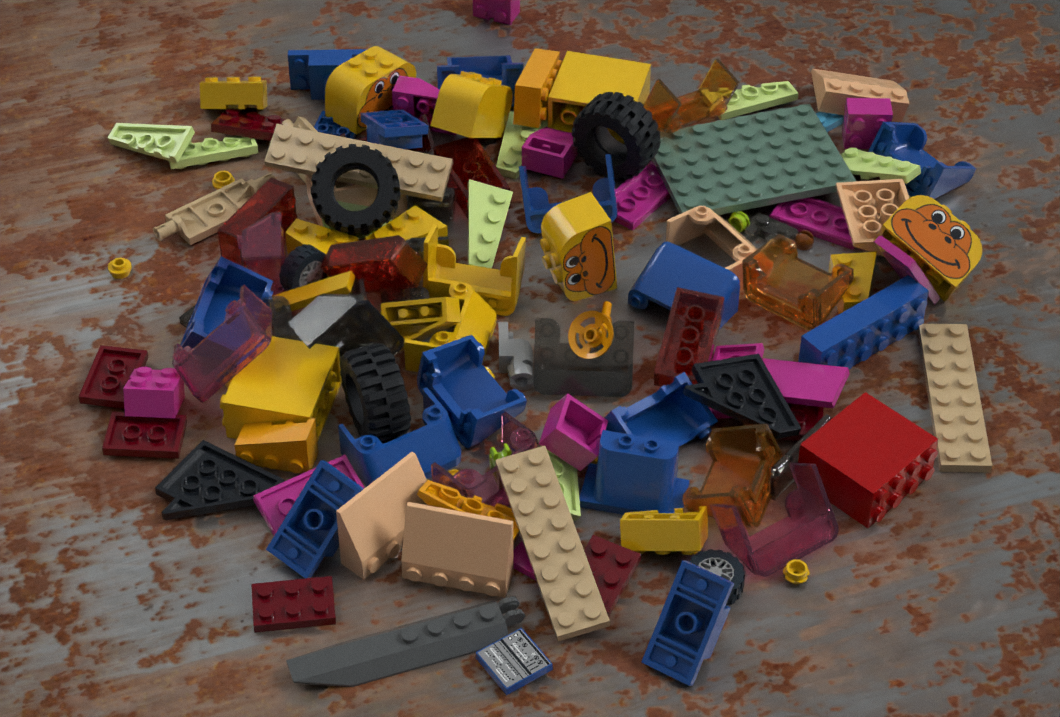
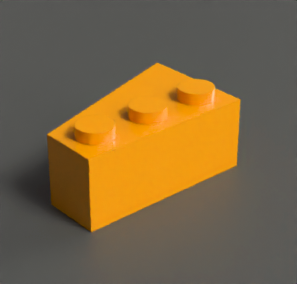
M315 418L308 419L306 423H295L294 420H287L285 424L274 425L272 421L244 423L234 445L236 456L260 467L300 474L305 473L313 468L319 454Z

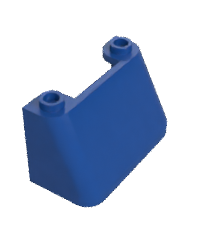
M883 122L868 151L877 155L888 156L893 159L920 165L921 174L909 183H905L907 192L911 197L925 195L936 199L969 182L976 171V168L966 161H960L954 166H947L924 151L923 148L927 141V134L916 123Z
M667 241L663 242L656 249L630 289L628 304L638 309H645L649 306L651 300L687 318L690 334L707 343L738 311L740 280L732 271Z
M221 256L204 282L179 350L191 355L237 363L244 355L245 344L250 342L249 337L263 303L268 304L273 295V291L270 290L273 281Z
M473 335L422 352L417 375V386L423 396V388L427 387L448 413L457 439L465 448L473 447L484 441L525 410L527 403L525 395L515 388L506 393L482 365L485 350L483 345L478 343Z
M685 372L676 376L670 385L660 387L657 392L627 408L619 406L611 410L605 417L608 420L606 431L679 442V447L697 437L702 440L713 432L711 428L718 420L708 406L683 394L684 387L692 385Z

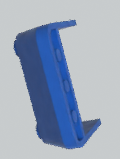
M607 154L605 158L608 178L599 179L594 183L593 195L611 219V222H613L617 217L616 189L611 154ZM519 166L526 225L530 231L542 233L541 223L544 216L551 208L562 202L549 204L548 194L544 189L540 187L529 188L526 166Z
M427 387L423 388L424 411L422 413V420L425 426L382 444L373 435H364L354 439L343 423L338 425L340 452L342 456L346 455L356 474L366 487L411 452L416 454L426 479L451 469L461 462V448L448 413Z

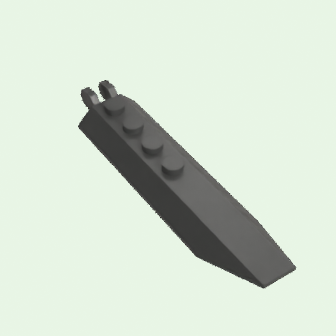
M510 596L509 598H502L498 603L496 601H489L337 643L286 660L294 683L355 687L475 653L509 635L507 627L521 623L526 616L522 609H516L520 604L516 596Z

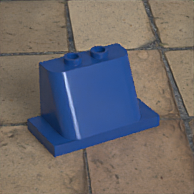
M510 55L447 57V65L437 66L438 89L441 88L444 80L450 74H460L461 71L475 72L485 78L490 77L502 80L501 85L510 87L513 95L511 107H514L515 84L524 69L523 62L512 63Z
M603 430L600 438L597 464L589 463L579 497L580 508L621 515L627 512L658 510V513H674L675 508H683L684 511L690 480L677 478L680 443Z

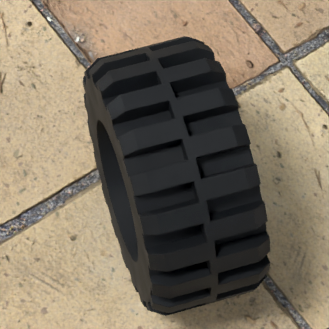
M605 92L595 96L573 122L572 137H574V146L578 148L577 153L580 157L584 158V163L587 166L593 167V171L598 174H604V177L608 178L605 158L607 154H611L614 180L631 179L637 176L655 157L660 148V131L657 130L658 124L656 120L652 119V113L649 110L647 111L640 101L636 102L634 97L624 96L623 93L615 92L613 94V92ZM607 128L615 131L625 144L617 141Z
M349 144L347 148L340 146L335 148L336 151L334 153H327L324 156L323 162L319 161L316 166L317 170L311 179L313 203L320 218L329 227L356 236V234L368 235L370 231H376L384 223H388L392 219L393 213H396L398 201L400 200L398 174L391 161L387 157L385 158L382 152L377 149L372 150L367 145L357 147L356 144ZM363 170L373 176L378 186V193L371 206L360 211H349L338 204L334 196V186L337 179L345 172Z
M375 343L346 351L340 358V375L346 403L359 435H373L381 442L405 435L411 426L410 405L403 377H401L399 366L396 364L395 357L391 354L390 349L384 344Z

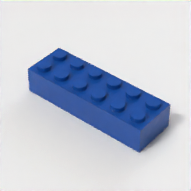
M907 275L802 335L798 362L848 367L850 370L852 366L867 360L871 355L884 350L895 341L903 339L904 336L914 330H918L919 326L924 324L929 290Z

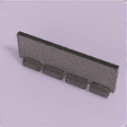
M824 415L785 456L771 467V473L773 474L770 476V499L775 501L796 480L800 444L832 419L829 415Z

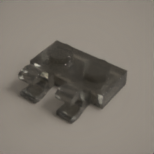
M758 212L750 220V224H747L745 233L748 234L746 239L752 244L759 237L765 239V242L768 244L764 251L773 254L779 246L786 248L796 238L798 229Z

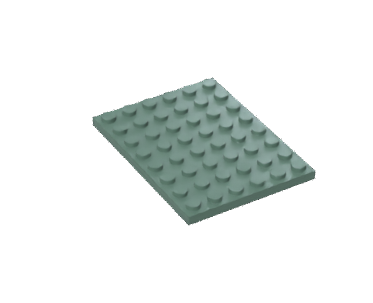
M810 104L660 132V148L652 159L679 214L697 206H706L718 215L834 193L837 192L836 183L856 181Z

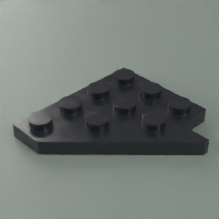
M759 354L693 365L691 371L698 384L686 385L683 390L685 396L773 438L780 439L799 435L802 428Z
M202 440L155 487L156 495L171 502L161 513L164 520H172L255 506L253 495L284 482L285 479Z

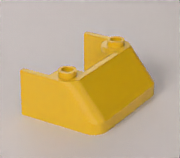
M433 223L424 241V298H429V277L464 282L469 284L494 309L497 315L508 316L512 314L517 306L525 269L526 237H521L513 256L505 257L501 263L500 270L456 263L454 250L447 245L438 244V224Z
M429 277V298H459L461 323L456 324L453 332H436L432 335L429 343L405 339V370L418 372L422 352L469 335H473L478 343L483 345L486 355L497 323V314L494 309L467 283Z

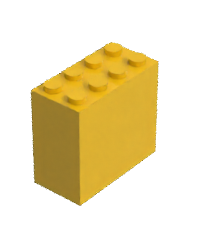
M567 51L548 96V127L572 133L573 122L578 114L595 96L605 92H613V94L619 92L623 93L624 96H632L636 102L640 101L646 109L650 95L651 64ZM607 128L617 141L625 144L615 131Z
M253 333L250 342L245 344L242 359H239L237 362L234 377L229 379L228 390L220 399V409H223L224 414L222 425L226 429V436L237 439L244 423L272 421L274 425L285 424L287 420H294L295 423H306L308 419L315 418L318 441L342 383L339 347Z

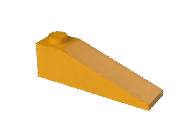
M427 480L418 490L417 495L428 506L513 521V545L520 534L512 509L505 505L496 503L494 507L482 503L481 497L474 495L473 498L461 496L457 489Z

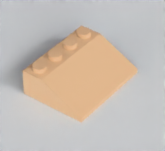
M812 68L811 74L818 112L844 115L846 98H890L893 112L892 122L903 121L909 106L907 91L896 82Z
M888 179L836 183L837 193L853 246L869 252H877L876 254L884 256L873 240L882 225L909 198L904 180Z
M409 453L336 510L341 564L363 580L371 573H375L388 559L395 557L403 548L407 503L427 505L417 495L418 490L427 479L415 453Z
M408 502L401 559L402 578L506 598L514 574L513 521Z

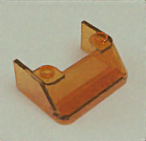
M715 59L699 90L676 97L661 79H658L643 107L652 113V119L656 120L658 124L657 130L674 133L685 126L715 115H722L727 110V105L740 82L719 59Z

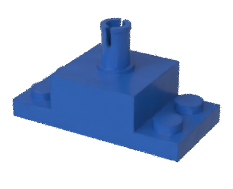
M367 49L288 50L291 90L310 89L311 100H325L326 83L333 70Z
M405 110L360 113L361 122L367 125V142L401 149L422 148V134H428V125Z
M320 460L266 550L302 577L312 578L323 558L333 557L339 548L336 510L364 488L325 460Z
M683 560L641 662L684 684L692 686L703 660L711 658L731 609L726 603L734 583Z

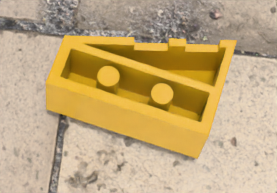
M260 76L248 77V81H240V77H226L227 81H218V77H206L205 81L199 83L201 109H265L268 106L267 80H261Z
M415 205L365 238L366 259L383 270L409 261L410 256L419 253L423 256L424 241L433 223L438 224V244L448 246L447 225Z
M297 218L285 232L288 254L298 246L309 244L328 256L330 262L328 277L350 271L360 258L358 237Z
M877 252L830 254L828 278L839 314L869 298Z
M438 297L381 303L383 344L391 352L398 353L404 350L405 339L423 341L436 332L444 331L461 323L459 298Z
M699 506V512L683 513V508H675L674 513H658V510L624 513L620 519L621 546L640 554L645 553V551H655L656 554L660 555L669 554L671 551H681L684 555L696 554L697 551H701L708 538L707 506Z

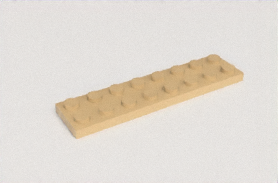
M276 124L264 161L266 167L312 176L317 170L316 166L319 161L323 162L324 156L329 152L331 154L336 151L335 148L340 146L347 148L349 144H356L357 147L367 145L372 150H379L385 158L387 157L391 161L398 174L400 194L439 202L443 200L453 165V159ZM363 170L345 172L337 179L340 182L378 189L373 176Z
M922 324L919 326L918 335L934 436L939 439L937 445L940 472L991 473L992 461L967 324Z
M546 446L496 459V467L557 641L559 642L610 626L608 614Z

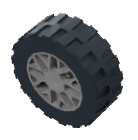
M309 244L296 247L285 258L281 266V272L279 273L281 287L289 291L326 279L330 271L328 256Z
M719 549L701 551L696 556L691 557V561L688 562L734 583L726 605H732L737 599L739 600L741 592L743 593L745 571H743L744 566L737 557Z

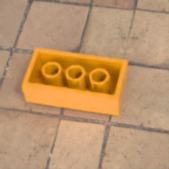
M534 49L515 84L514 125L539 128L542 121L546 120L548 96L563 62L559 60L560 52Z

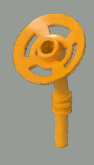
M605 301L601 312L586 311L579 314L571 323L568 341L572 351L579 357L596 359L605 354L610 348L614 336L612 319L610 317L611 302ZM595 318V324H589L585 328L581 325L585 320ZM577 333L579 334V341H580L581 345L583 346V348H581V349H580V347H579L578 344H577V340H576V334H577ZM601 344L604 346L598 352L590 353L591 348H596Z

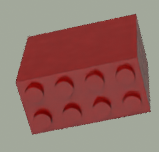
M865 392L800 444L796 480L866 528H869L875 522H880L891 508L898 507L905 496L913 494L919 484L924 480L928 481L935 471L933 468L934 460L938 455L937 445L939 439Z

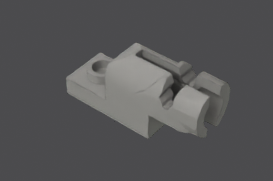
M498 322L499 373H508L511 387L517 390L531 389L533 386L532 347L526 339H513V332H508V322Z

